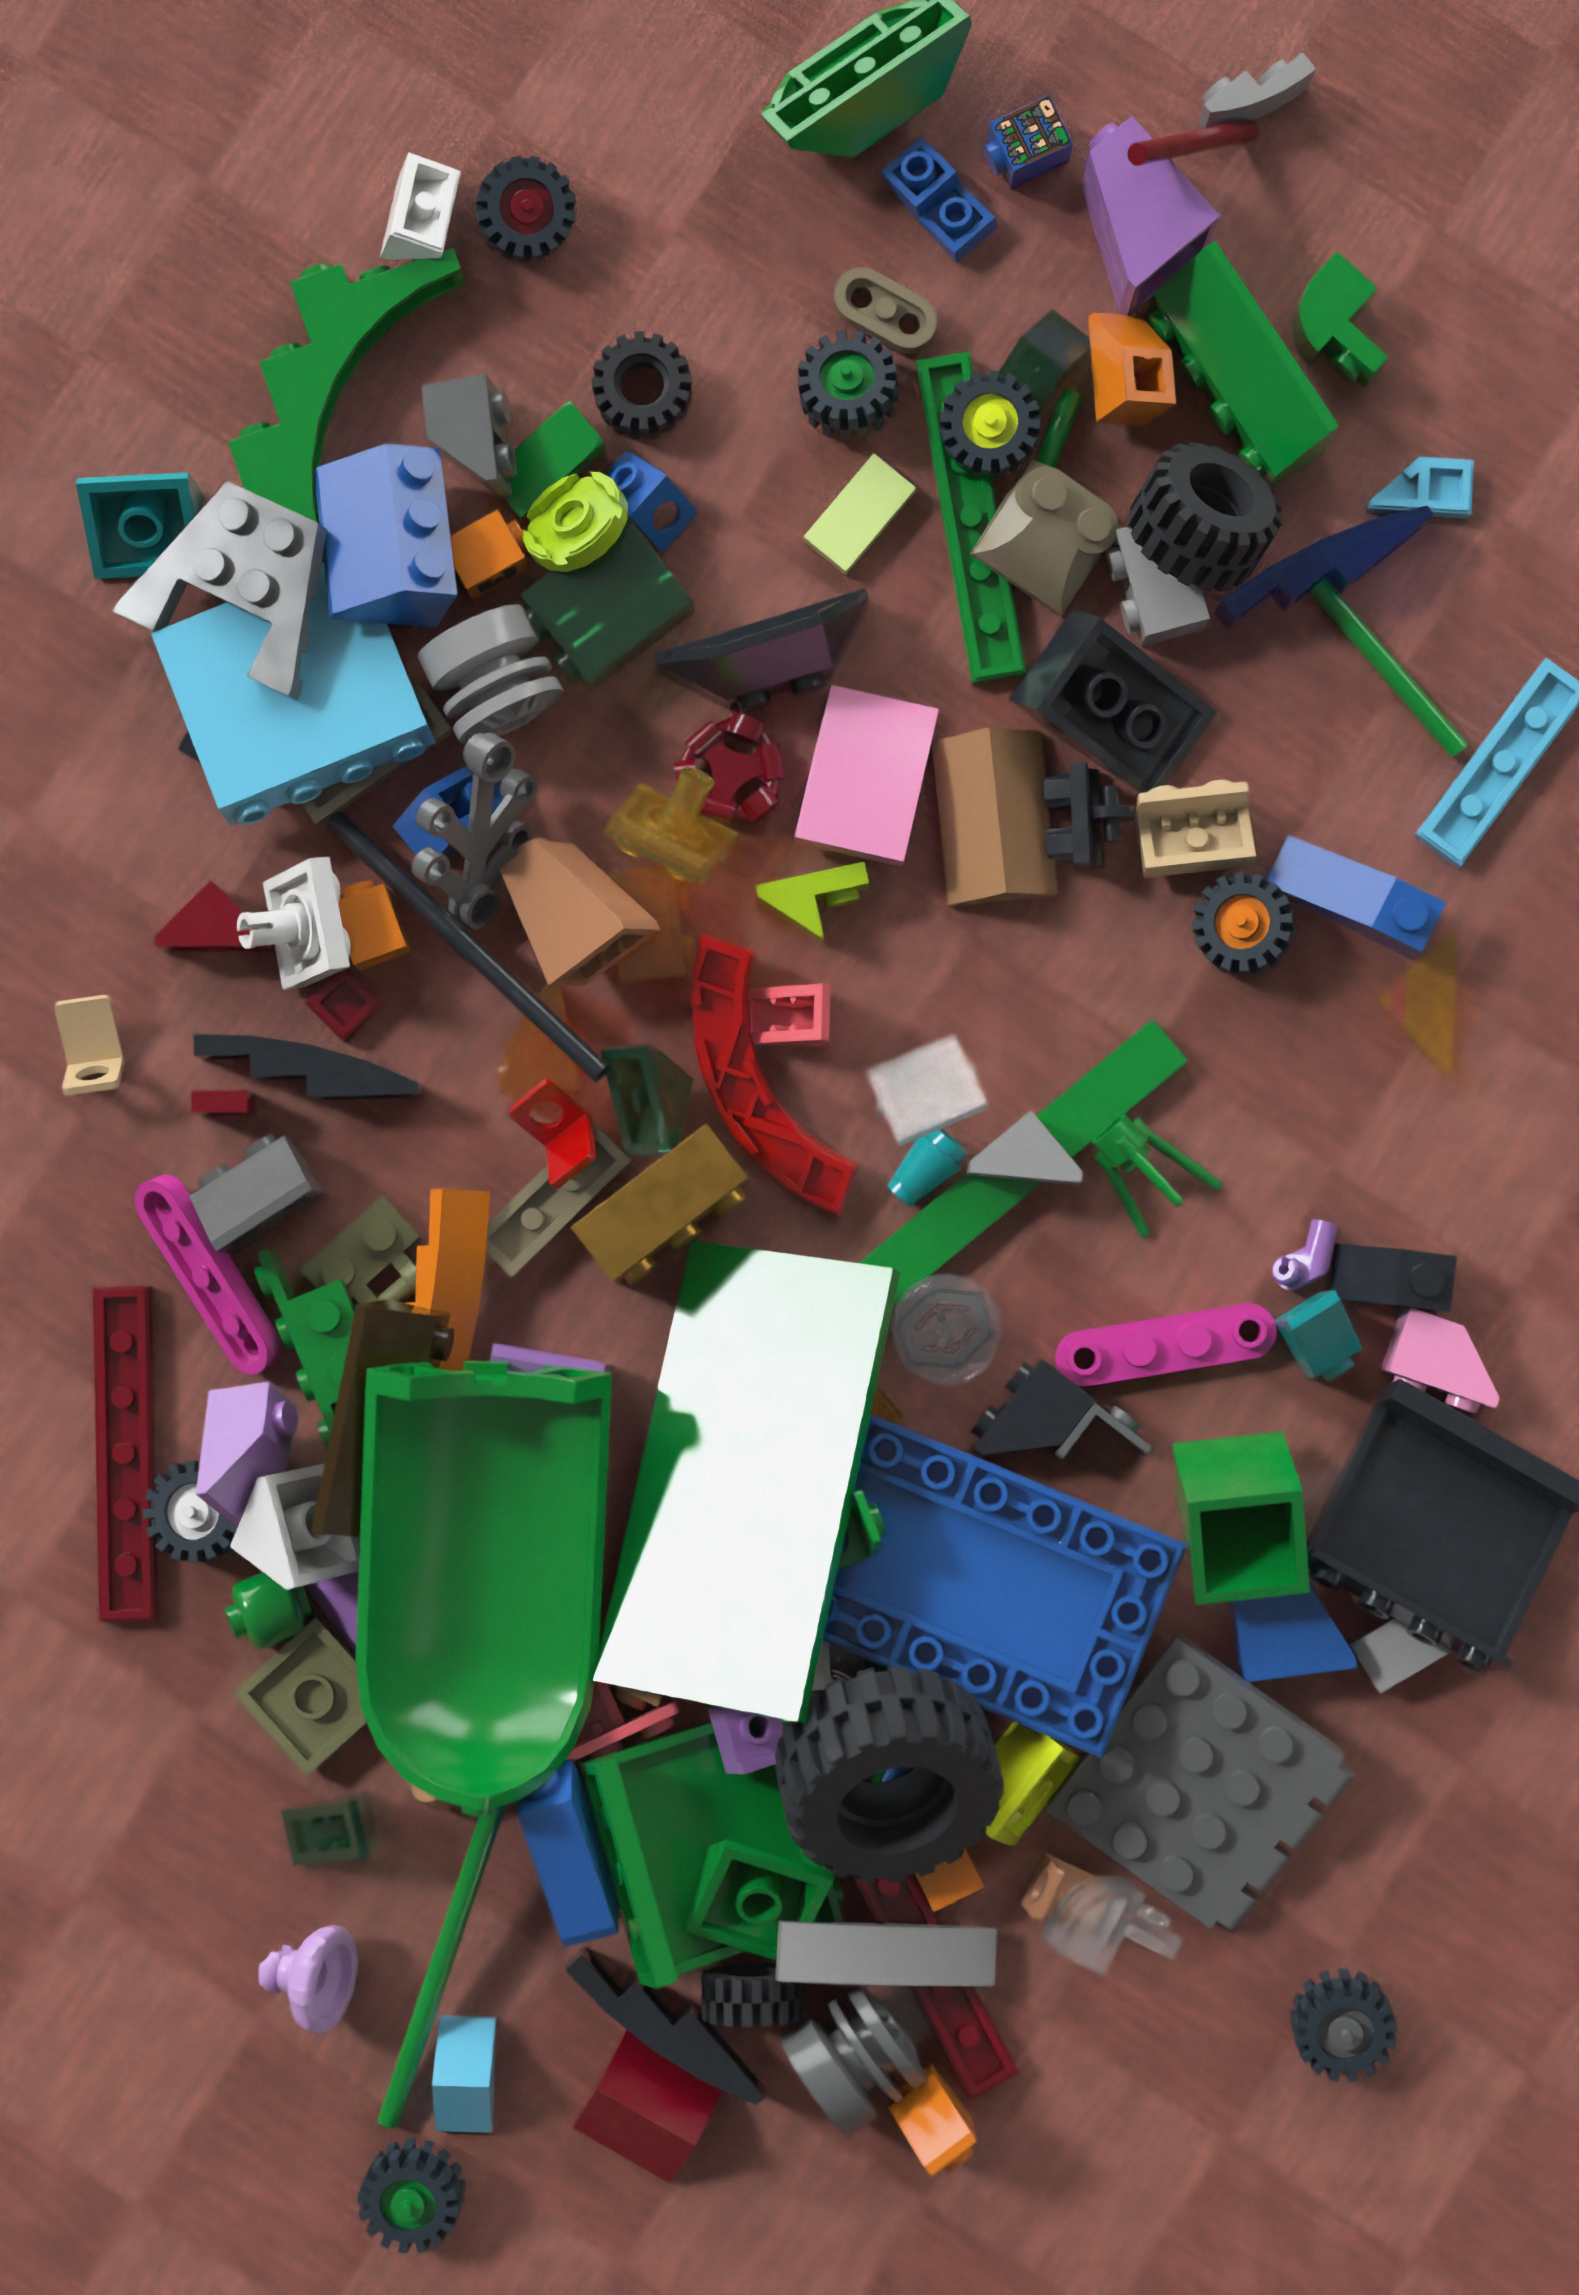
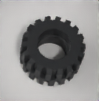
M1190 442L1188 446L1181 443L1174 445L1170 451L1166 450L1160 456L1129 508L1131 512L1128 515V525L1133 528L1131 536L1136 544L1142 546L1141 553L1148 560L1158 565L1157 569L1166 575L1174 576L1178 582L1187 586L1190 584L1196 585L1199 590L1211 591L1214 587L1220 592L1228 591L1232 586L1239 587L1251 575L1282 526L1283 516L1280 514L1282 506L1280 500L1273 495L1275 492L1274 488L1269 482L1263 480L1261 473L1254 466H1249L1242 461L1241 457L1234 453L1231 455L1224 452L1220 447L1214 445L1206 447L1196 442Z

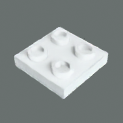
M329 857L307 859L263 882L268 911L257 913L244 912L238 917L237 931L251 930L250 935L239 936V941L245 949L254 948L255 946L275 945L283 990L304 988L350 967L348 959L351 950L350 938L345 928L342 927L338 906L340 884L337 876L332 873Z

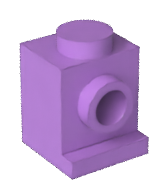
M720 1706L708 1708L727 1774H747L776 1764V1746L783 1735L782 1730L784 1729L780 1718ZM753 1717H755L760 1734L756 1738L748 1730V1724Z

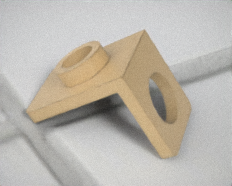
M98 995L58 1001L55 1004L54 1011L68 1065L62 1085L64 1095L70 1096L118 1088L125 1059L110 997L108 995ZM106 1073V1075L94 1080H80L90 1074Z

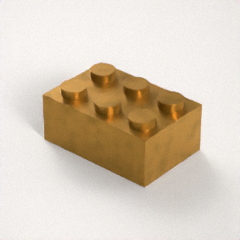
M705 1124L575 1223L571 1229L612 1282L618 1284L623 1279H626L629 1284L634 1285L658 1266L653 1256L670 1244L674 1250L678 1251L702 1233V1229L697 1224L700 1220L714 1210L721 1218L744 1201L747 1197L742 1188L749 1184V1180L713 1131Z

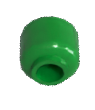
M264 1572L235 1583L231 1591L233 1605L224 1608L228 1624L235 1639L246 1636L249 1643L258 1650H265L300 1634L305 1627V1618L312 1615L303 1586L286 1590Z

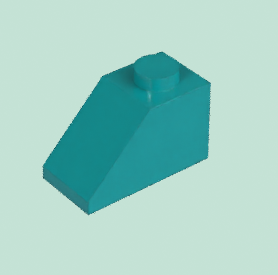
M1335 1290L1317 1292L1274 1319L1278 1333L1307 1378H1316L1322 1374L1327 1382L1355 1365L1350 1356L1361 1350L1362 1346Z

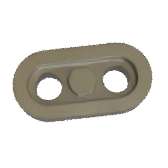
M866 267L850 269L837 281L834 290V306L838 316L845 323L861 332H865V334L872 338L874 336L881 343L904 354L920 352L933 341L937 327V316L932 304L924 297L877 271ZM864 293L870 297L872 302L865 308H857L852 304L851 298L855 294ZM906 319H911L918 324L919 330L914 334L907 335L901 332L899 324Z

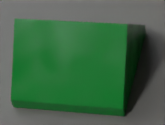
M729 1840L708 1846L686 1922L685 1932L777 1961L779 1921L813 1922L833 1883V1874Z

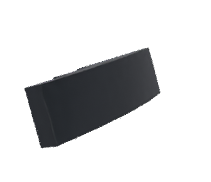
M193 1034L195 1057L201 1060L250 1059V1077L258 1081L306 1079L307 1097L313 1101L424 1097V1086L414 1080L367 1060L318 1046L253 1035Z
M586 1946L568 1960L565 1971L609 2016L650 2049L701 2081L755 2106L765 2099L764 2084L710 2022L703 2021L702 2012L693 2002L689 2003L675 2016L651 1987L640 1985L638 1975L621 1988Z

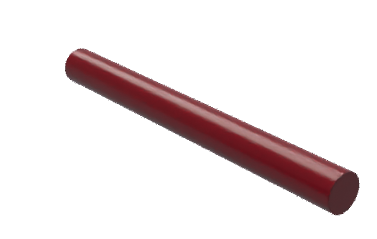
M1246 119L1135 142L1129 146L1127 156L1131 164L1135 166L1251 142L1257 138L1259 128L1254 120Z

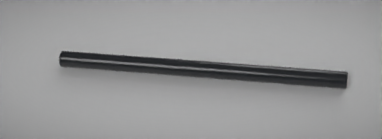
M342 811L334 813L328 819L326 827L594 1082H598L608 1073L610 1065Z

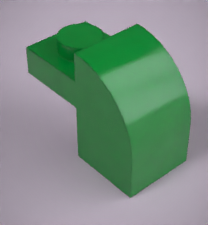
M1338 251L1321 267L1306 286L1294 313L1293 337L1297 350L1310 367L1326 352L1331 356L1329 361L1339 375L1350 382L1357 380L1366 388L1380 373L1389 357L1357 329L1352 322L1369 305L1378 288Z

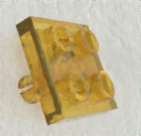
M684 767L679 774L680 778L671 797L641 783L613 813L604 835L616 840L617 846L630 855L636 857L647 856L666 866V870L670 875L688 883L698 882L705 885L730 853L739 834L713 819L699 815L709 791L715 784L714 780L703 771Z

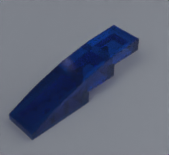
M1423 506L1372 519L1318 540L1268 567L1221 600L1214 613L1225 627L1229 629L1269 596L1285 612L1325 577L1341 595L1424 528L1434 513L1428 506Z

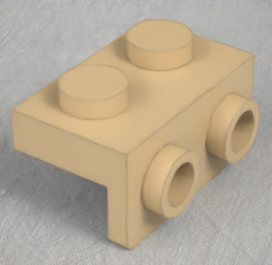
M1214 780L1200 787L1178 789L1174 786H1159L1148 792L1140 793L1137 798L1135 822L1144 878L1254 866L1256 852L1248 811L1250 797L1248 782L1233 783L1229 780Z

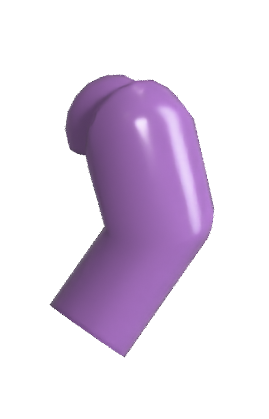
M1312 1219L1306 1246L1287 1256L1278 1257L1272 1266L1273 1279L1284 1289L1296 1290L1324 1277L1330 1267L1339 1225Z

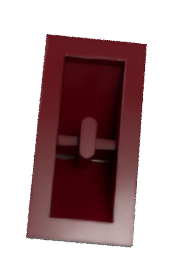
M212 880L198 891L155 934V947L163 952H274V944L255 946L249 949H245L241 945L239 936L250 935L251 931H237L238 917L245 911Z

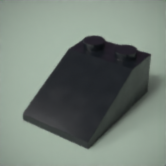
M1073 609L1009 699L1050 733L1139 794L1168 784L1217 714L1212 707L1101 617Z

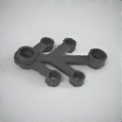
M492 732L475 734L468 740L463 751V758L467 763V767L473 773L468 830L455 819L454 809L438 798L426 800L420 806L416 815V823L421 829L434 837H442L465 858L463 879L449 869V858L432 847L422 849L415 856L412 863V873L415 877L430 886L436 885L449 896L448 913L464 928L481 929L494 919L500 906V896L494 890L495 885L502 877L499 869L517 856L516 851L522 844L532 839V829L515 817L522 807L529 804L534 798L538 788L537 780L519 768L512 769L516 757L514 746ZM502 780L500 794L504 799L491 815L494 784ZM497 844L499 849L486 864L487 855Z

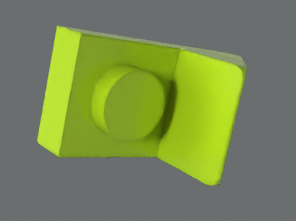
M865 862L763 883L755 885L759 904L817 942L824 944V935L816 901L826 899L828 907L860 901L859 892L868 890L869 880Z

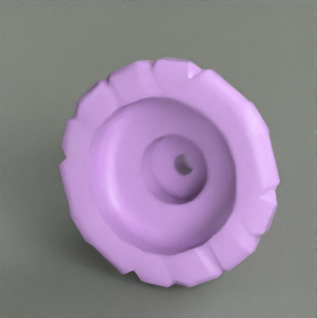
M330 1925L322 1927L308 1936L298 1950H295L293 1946L282 1944V1950L278 1952L272 1951L267 1959L260 1963L259 1985L267 1992L278 1994L282 1991L286 1993L289 1998L291 2013L296 2022L307 2032L319 2035L324 2034L342 2019V2015L345 2014L353 1995L358 1972V1955L355 1939L346 1928Z

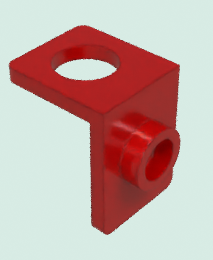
M543 1080L509 1108V1117L546 1147L549 1183L555 1189L562 1187L595 1160L596 1148L591 1113L551 1080ZM543 1101L555 1102L563 1110L561 1116L551 1123L535 1121L530 1116V1111L534 1105Z

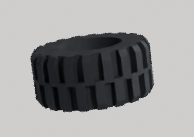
M888 1666L887 1672L874 1673L873 1668L858 1671L856 1678L844 1682L841 1677L827 1684L826 1692L820 1696L813 1693L810 1697L805 1723L790 1720L787 1722L782 1730L783 1735L776 1746L775 1759L777 1765L775 1766L789 1834L794 1844L802 1849L803 1855L819 1867L824 1865L825 1870L834 1875L845 1878L847 1874H852L858 1882L873 1883L875 1878H886L891 1883L905 1881L904 1876L918 1872L920 1877L935 1872V1866L945 1861L950 1865L961 1858L967 1845L974 1847L986 1833L985 1826H991L1000 1808L999 1802L1003 1796L1004 1782L987 1719L975 1697L965 1692L963 1686L947 1677L941 1681L939 1674L933 1671L919 1668L916 1673L908 1672V1669L904 1666ZM898 1767H918L912 1772L893 1780L878 1783L860 1782L870 1775L883 1770Z

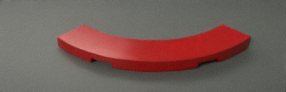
M707 933L701 934L693 968L691 1005L695 1052L712 1102L726 1127L743 1150L776 1178L780 1185L811 1205L841 1217L844 1213L860 1163L832 1150L808 1133L784 1108L765 1078L756 1055L749 1020V988L757 951Z

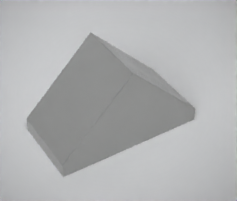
M1029 1111L967 1164L966 1175L1070 1185H1078L1082 1182V1170L1032 1111Z

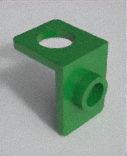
M862 1490L853 1492L846 1527L849 1545L845 1553L840 1556L838 1570L876 1556L882 1544L881 1536L886 1535L885 1526L876 1504H867Z

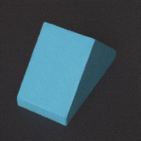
M440 2016L432 2081L436 2131L492 2133L497 2017Z

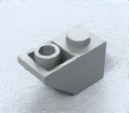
M1125 527L1115 530L1116 540L1112 544V548L1105 550L1110 575L1113 581L1122 580L1127 597L1126 601L1120 602V607L1128 634L1136 632L1140 647L1204 630L1210 616L1202 590H1199L1193 584L1189 586L1178 582L1174 576L1166 575L1157 569L1158 565L1148 560L1141 553L1143 548L1134 542L1131 536V529Z

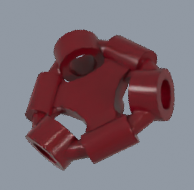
M733 712L730 718L718 723H714L712 720L708 721L684 741L687 748L680 759L673 762L679 797L685 798L698 808L697 814L730 825L732 820L750 821L751 824H755L769 814L781 801L778 798L779 783L785 779L780 745L772 743L766 731L767 725L754 717L738 712ZM728 734L740 741L759 746L751 755L737 753L725 746L724 738ZM696 759L706 760L713 774V786L705 793H700L694 763ZM753 779H759L765 783V786L753 793L740 807L736 804L734 796L743 785Z

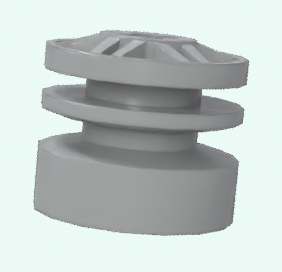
M519 604L491 609L455 625L432 639L420 650L417 656L434 690L442 692L461 688L458 693L446 702L443 710L450 719L460 718L455 723L453 731L458 741L463 744L467 743L472 736L478 733L492 732L500 736L516 730L552 706L564 693L556 677H545L552 668L545 656L521 660L522 657L536 646L539 639L523 607Z

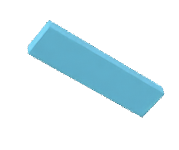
M1545 658L1420 826L1414 837L1457 869L1460 868L1579 707V681L1548 658Z

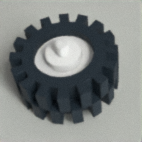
M186 1461L184 1464H175L168 1467L169 1473L159 1474L154 1480L158 1485L157 1488L148 1490L145 1499L152 1501L151 1508L143 1509V1519L151 1518L152 1526L146 1528L149 1538L157 1537L159 1540L155 1546L161 1552L172 1553L170 1558L177 1561H189L188 1563L221 1559L222 1555H230L235 1551L230 1546L237 1528L196 1495L200 1461Z

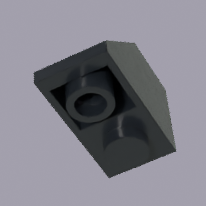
M1038 1358L1033 1366L1023 1361L1004 1386V1388L1011 1392V1395L999 1410L990 1405L970 1430L971 1433L978 1437L971 1447L980 1454L986 1455L1061 1445L1094 1403L1095 1399L1043 1359Z

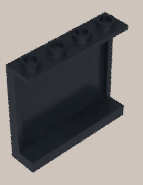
M1400 1378L1382 1388L1306 1540L1308 1569H1310L1309 1578L1330 1590L1339 1591L1340 1588H1343L1359 1597L1357 1604L1372 1615L1383 1619H1388L1391 1615L1408 1625L1406 1632L1414 1639L1433 1647H1437L1440 1643L1456 1652L1455 1660L1463 1667L1475 1673L1486 1675L1488 1671L1495 1672L1508 1669L1514 1660L1505 1655L1573 1513L1579 1512V1480Z

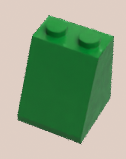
M1283 1431L1171 1443L1175 1492L1184 1543L1188 1544L1186 1555L1195 1604L1202 1605L1310 1593L1303 1489Z

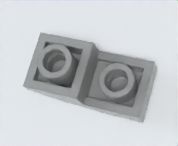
M1302 52L1289 64L1284 59L1277 61L1259 78L1258 83L1247 70L1232 82L1226 76L1216 82L1202 97L1204 104L1198 124L1203 129L1246 119L1254 120L1275 111L1309 88L1316 67Z
M1396 1618L1371 1630L1350 1644L1379 1693L1452 1652V1650L1440 1643L1437 1647H1433L1414 1639L1406 1632L1408 1625Z

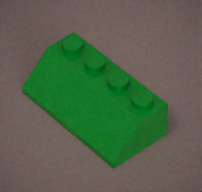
M1215 240L1153 293L1148 308L1151 312L1148 315V321L1152 329L1165 343L1171 342L1181 357V360L1178 361V366L1187 383L1193 389L1201 387L1212 405L1208 407V411L1217 428L1224 435L1231 432L1242 449L1238 453L1239 457L1243 459L1242 461L1249 466H1254L1261 473L1263 480L1269 482L1273 487L1323 455L1340 426Z

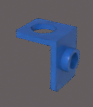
M625 451L604 474L612 478L622 491L628 503L627 517L634 522L660 551H665L697 515V509L666 474L630 451ZM673 501L676 505V515L673 522L664 529H655L653 524L655 511L661 504Z

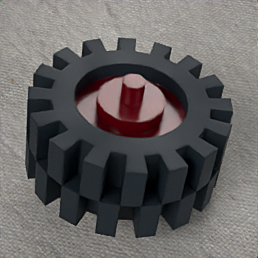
M520 155L511 157L507 162H500L486 175L476 195L477 200L474 206V214L477 216L479 233L485 236L487 239L486 244L492 250L496 248L502 252L501 256L507 259L513 257L520 259V262H529L531 259L538 258L539 260L547 257L564 242L575 221L576 211H574V204L576 198L574 192L571 193L568 186L570 181L565 174L561 176L556 171V165L550 161L548 164L540 161V157L531 155L530 158H521Z

